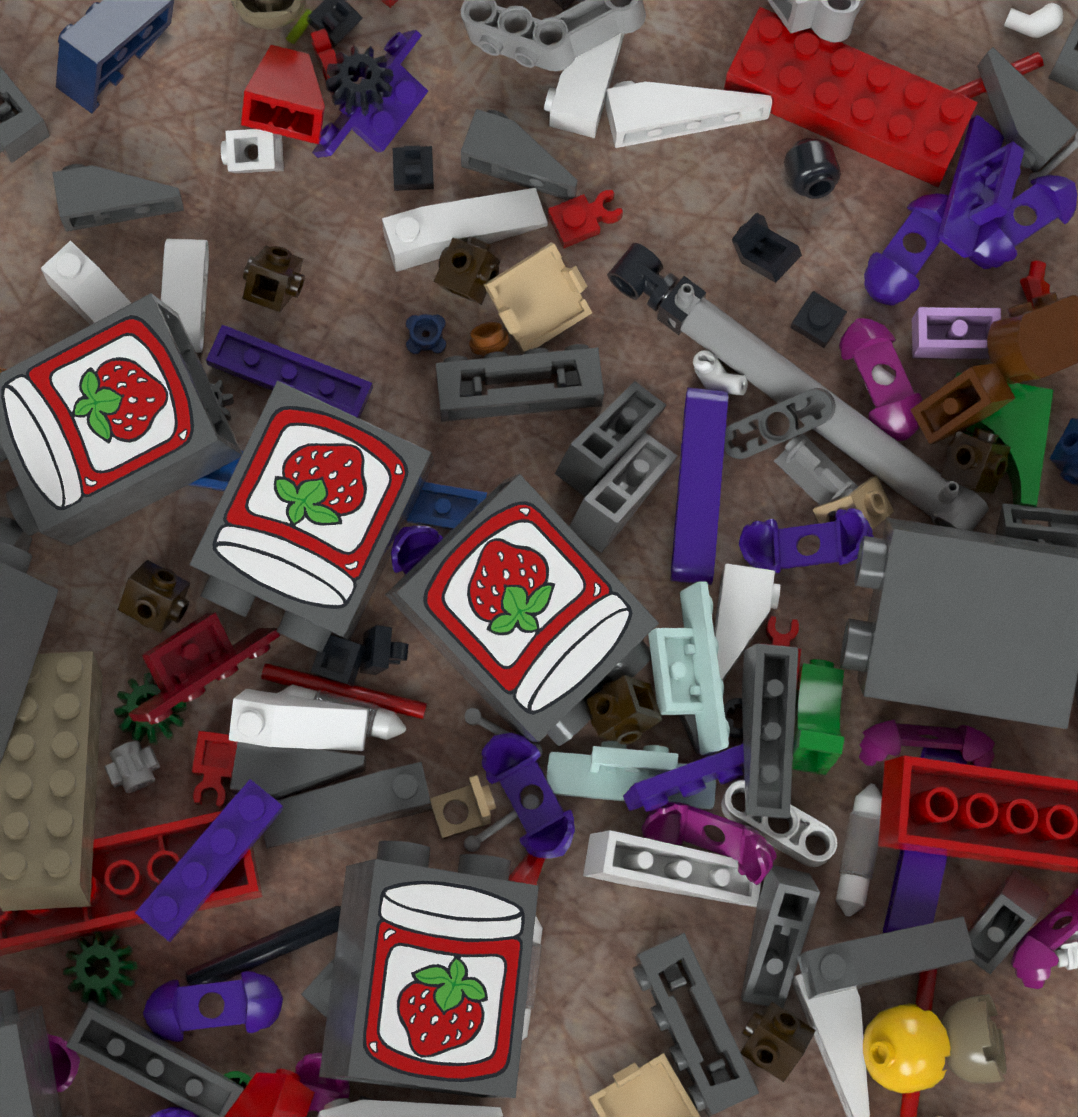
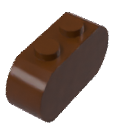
M1056 292L1047 293L1033 298L1034 306H1032L1031 302H1026L1007 308L1009 316L996 320L991 324L987 338L989 359L991 364H997L1007 383L1016 384L1041 379L1078 363V296L1070 295L1058 298Z

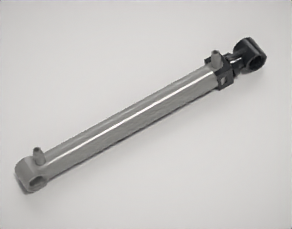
M633 243L607 274L608 279L621 293L637 300L644 292L650 297L647 305L654 311L658 310L657 320L677 335L684 332L738 374L745 375L750 383L777 403L813 388L827 390L835 400V413L828 422L813 430L931 517L934 525L973 531L988 512L989 507L987 503L977 493L958 485L954 481L942 478L941 473L705 298L707 292L687 277L683 276L679 281V278L672 273H669L665 278L659 273L663 270V264L645 246ZM813 396L809 397L811 404L796 411L795 403L790 404L798 419L811 413H815L818 418H822L821 410L826 407L823 400L816 401Z

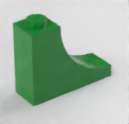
M957 372V373L955 374L954 378H956L957 376H959V375L962 374V373ZM1007 383L1015 399L986 419L965 430L973 433L975 427L992 431L999 435L997 442L1011 447L1007 457L1008 467L1006 471L1012 487L1013 505L1037 507L1054 390L1020 383Z
M812 659L809 664L803 663L799 669L795 703L792 770L826 775L842 755L845 737L840 734V708L845 670L834 668L835 664L833 662Z

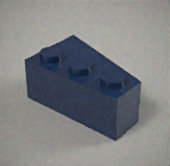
M103 0L100 3H93L86 11L85 16L74 25L68 24L58 37L59 52L56 88L93 114L100 106L97 96L109 83L117 86L124 78L123 74L119 72L133 55L141 59L171 24L174 0Z

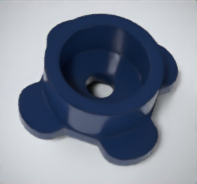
M428 314L410 316L406 320V328L409 330L410 339L406 342L407 350L412 354L429 350L436 354L443 352L446 348V341L442 337V330L446 326L445 319L437 314L433 316ZM428 331L430 335L429 337H423L422 333Z

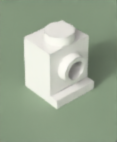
M258 129L225 131L226 141L221 143V158L223 164L228 166V172L284 171L282 135ZM257 145L258 157L251 160L248 156V150L251 146Z

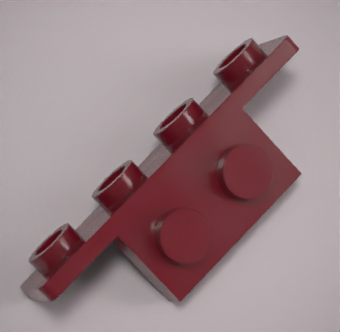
M215 612L206 613L142 654L161 692L129 712L132 721L156 724L172 715L173 711L171 708L181 701L189 702L203 695L206 692L204 686L215 679L219 681L230 677L239 670L237 664L246 658L254 659L268 652L271 649L269 643L281 636L280 633L276 632L277 628H258L232 645Z

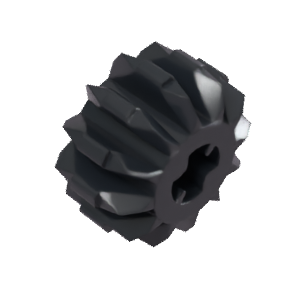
M355 45L351 47V56H347L339 51L336 54L337 64L329 63L327 66V75L330 78L326 80V90L333 92L332 102L335 106L346 102L345 112L348 115L354 111L355 107H360L361 113L366 116L369 113L370 104L380 110L384 103L382 97H390L392 95V86L389 83L393 81L392 69H386L387 59L385 55L373 59L374 49L371 46L366 49L364 54H359V49ZM359 77L365 78L361 80L360 84L354 83L359 80Z

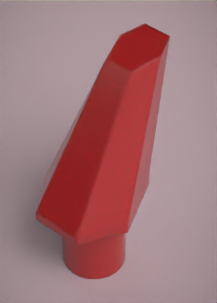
M1032 261L1028 276L1020 279L1026 299L1032 303V306H1034L1033 298L1050 293V284L1044 281L1046 263L1042 261Z
M528 853L509 875V881L537 885L546 858H538Z

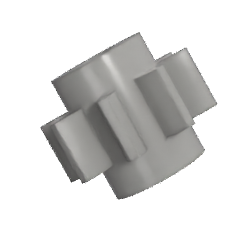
M132 741L115 748L109 753L113 763L104 766L114 788L123 785L126 793H132L149 786L155 781L152 771L160 768V765L151 746L142 749L139 741Z

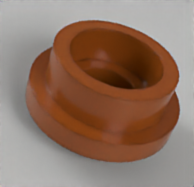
M486 322L476 326L471 331L469 346L474 354L484 357L489 353L502 352L504 347L508 345L510 338L508 332L502 329L500 323Z

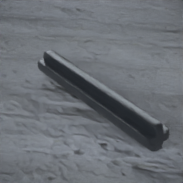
M341 906L332 907L187 970L185 975L188 985L223 982L244 971L253 969L338 932Z

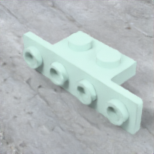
M696 582L680 592L684 628H655L648 634L656 701L660 714H695L700 754L711 755L728 747L730 729L724 712V684L719 674L717 659L719 645L717 638L714 636L712 621L713 601L709 595L707 582Z
M605 741L601 743V747L593 746L591 755L550 752L547 780L555 795L625 801L623 795L633 784L687 764L678 763V754L669 753V748L664 746L647 745L643 747V750L626 749V744H619L616 741ZM716 780L705 783L706 789L693 796L683 798L682 794L678 793L668 797L669 802L686 803L696 808L712 809L715 802Z

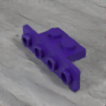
M417 30L396 33L384 47V50L387 52L385 55L387 59L386 69H392L394 78L389 83L392 86V95L390 97H382L384 100L383 107L379 110L370 104L369 113L366 116L361 113L360 107H355L354 111L348 115L345 112L346 102L342 103L339 107L342 113L336 121L328 123L322 129L321 141L312 151L317 158L331 156L351 129L377 153L383 152L428 93V90L400 65L422 36Z
M979 115L970 119L938 233L939 240L963 258L973 254L980 226L995 218L1004 216L1011 208L1013 203L1012 196L1016 181L1021 173L1020 166L1024 154V149L1014 141L1002 147L1004 136Z

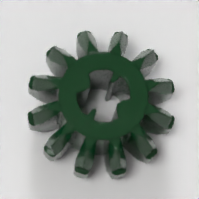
M145 673L143 677L144 685L139 686L137 681L131 678L128 680V684L133 692L131 694L125 691L118 692V699L127 705L115 708L114 714L117 717L125 718L119 725V728L123 733L133 730V741H139L140 743L147 733L149 743L157 745L158 733L163 732L164 736L171 740L174 738V735L169 726L171 724L177 727L184 726L185 721L183 718L175 713L183 712L188 707L186 702L181 701L171 708L173 711L171 716L156 724L132 721L129 712L161 692L157 684L154 685L152 674Z
M98 931L94 933L93 946L84 937H80L77 940L78 945L83 950L80 955L71 950L67 951L66 957L75 961L76 966L63 968V975L68 977L77 976L69 984L68 990L75 993L83 989L80 999L82 1002L88 1004L89 1000L93 999L96 994L98 1005L107 1006L109 991L116 1000L120 1001L124 998V995L118 986L123 983L128 987H134L135 981L125 976V972L137 970L138 963L135 961H123L132 954L133 948L130 945H125L118 949L121 939L118 935L112 934L105 945L104 935ZM98 959L104 963L110 962V967L105 968L109 971V974L103 979L97 975H91V971L96 970L92 965Z

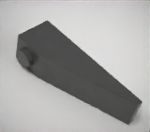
M755 644L744 650L742 715L746 815L790 818L798 647Z
M422 762L379 771L279 800L278 802L284 809L263 835L266 848L269 849L432 811Z
M964 916L805 951L797 957L808 1000L976 959Z
M92 999L86 1005L66 1047L200 1117H224L243 1091V1087L130 1019L105 1006L98 1005Z

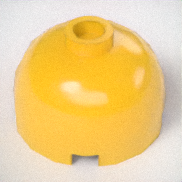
M903 1004L879 1012L869 1022L863 1034V1056L866 1070L872 1079L890 1091L913 1093L932 1088L944 1078L947 1071L943 1070L945 1057L950 1056L951 1050L947 1031L937 1015L930 1010L923 1011L921 1008L916 1007V1004Z

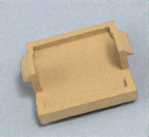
M549 243L483 284L499 311V316L509 334L513 336L522 354L529 349L538 348L592 314L589 305L580 294L585 290L587 284L576 265L572 268L565 267L555 243Z
M664 1053L640 1068L634 1062L612 1075L615 1079L614 1083L589 1097L599 1117H701Z

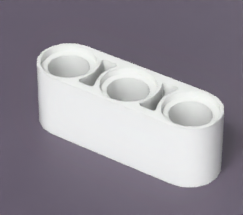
M166 239L161 301L178 313L195 352L202 353L209 267L208 241Z
M745 780L732 783L726 790L721 807L727 819L748 825L757 830L771 846L809 867H818L825 864L835 853L837 837L834 831L790 804V818L787 819L789 831L784 834H778L770 829L768 825L769 817L746 815V812H740L733 807L731 796L738 792L745 793ZM816 835L822 838L826 844L825 854L820 856L811 854L805 846L806 837Z

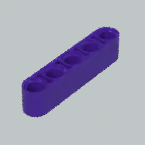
M687 387L670 581L685 583L707 582L708 585L713 583L728 391Z
M923 747L920 758L967 764L960 750ZM900 849L882 934L934 922L947 856Z

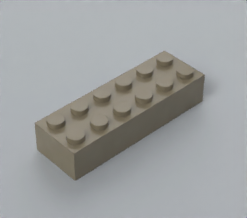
M93 651L37 654L0 764V907L2 911L90 906L103 680L102 672Z

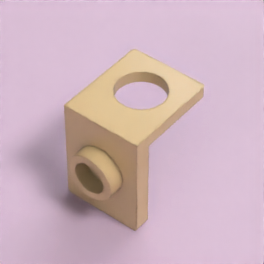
M877 476L869 478L848 496L816 506L813 509L819 523L830 522L829 514L831 511L839 509L847 511L849 508L858 509L868 520L872 530L894 512Z
M477 775L469 777V786L430 798L443 839L490 824V811L496 809L489 785L481 787ZM459 800L467 806L469 813L464 822L451 824L445 819L443 811L446 804L450 801Z

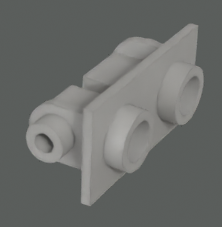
M803 433L799 437L795 436L785 446L786 450L774 460L819 505L848 496L858 488ZM831 511L829 515L833 518L836 515V511Z

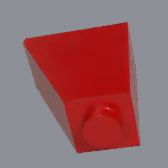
M270 45L244 90L241 125L319 145L325 104L310 55Z
M277 1069L276 1073L256 1072L224 1117H306L315 1092L300 1083L301 1077L292 1071Z

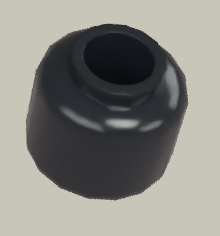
M812 138L799 140L785 156L784 166L791 187L800 196L810 199L825 197L834 190L841 177L840 167L833 147L827 141Z

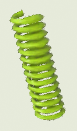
M306 9L305 13L301 16L302 18L290 30L289 35L285 37L288 42L295 44L300 35L307 29L309 23L306 19L312 13L311 10Z

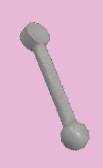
M1078 131L1074 136V141L1041 171L1030 174L1028 178L1030 186H1032L1030 183L1032 179L1048 175L1078 148Z
M470 708L465 712V720L469 725L474 726L478 724L496 735L510 733L481 717L480 711L476 708ZM532 743L539 749L542 756V747L537 743Z
M529 794L524 798L523 806L527 809L539 807L540 802L536 795ZM513 810L477 836H468L464 841L465 849L470 852L477 851L480 848L481 842L518 818L516 811Z

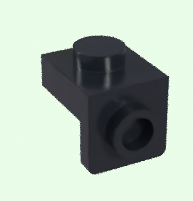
M755 213L747 223L743 224L732 238L741 263L775 283L802 256L799 246L770 230L765 217L759 213Z

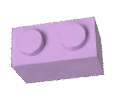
M919 307L912 318V358L989 359L987 348L988 332L991 324L1001 319V309Z

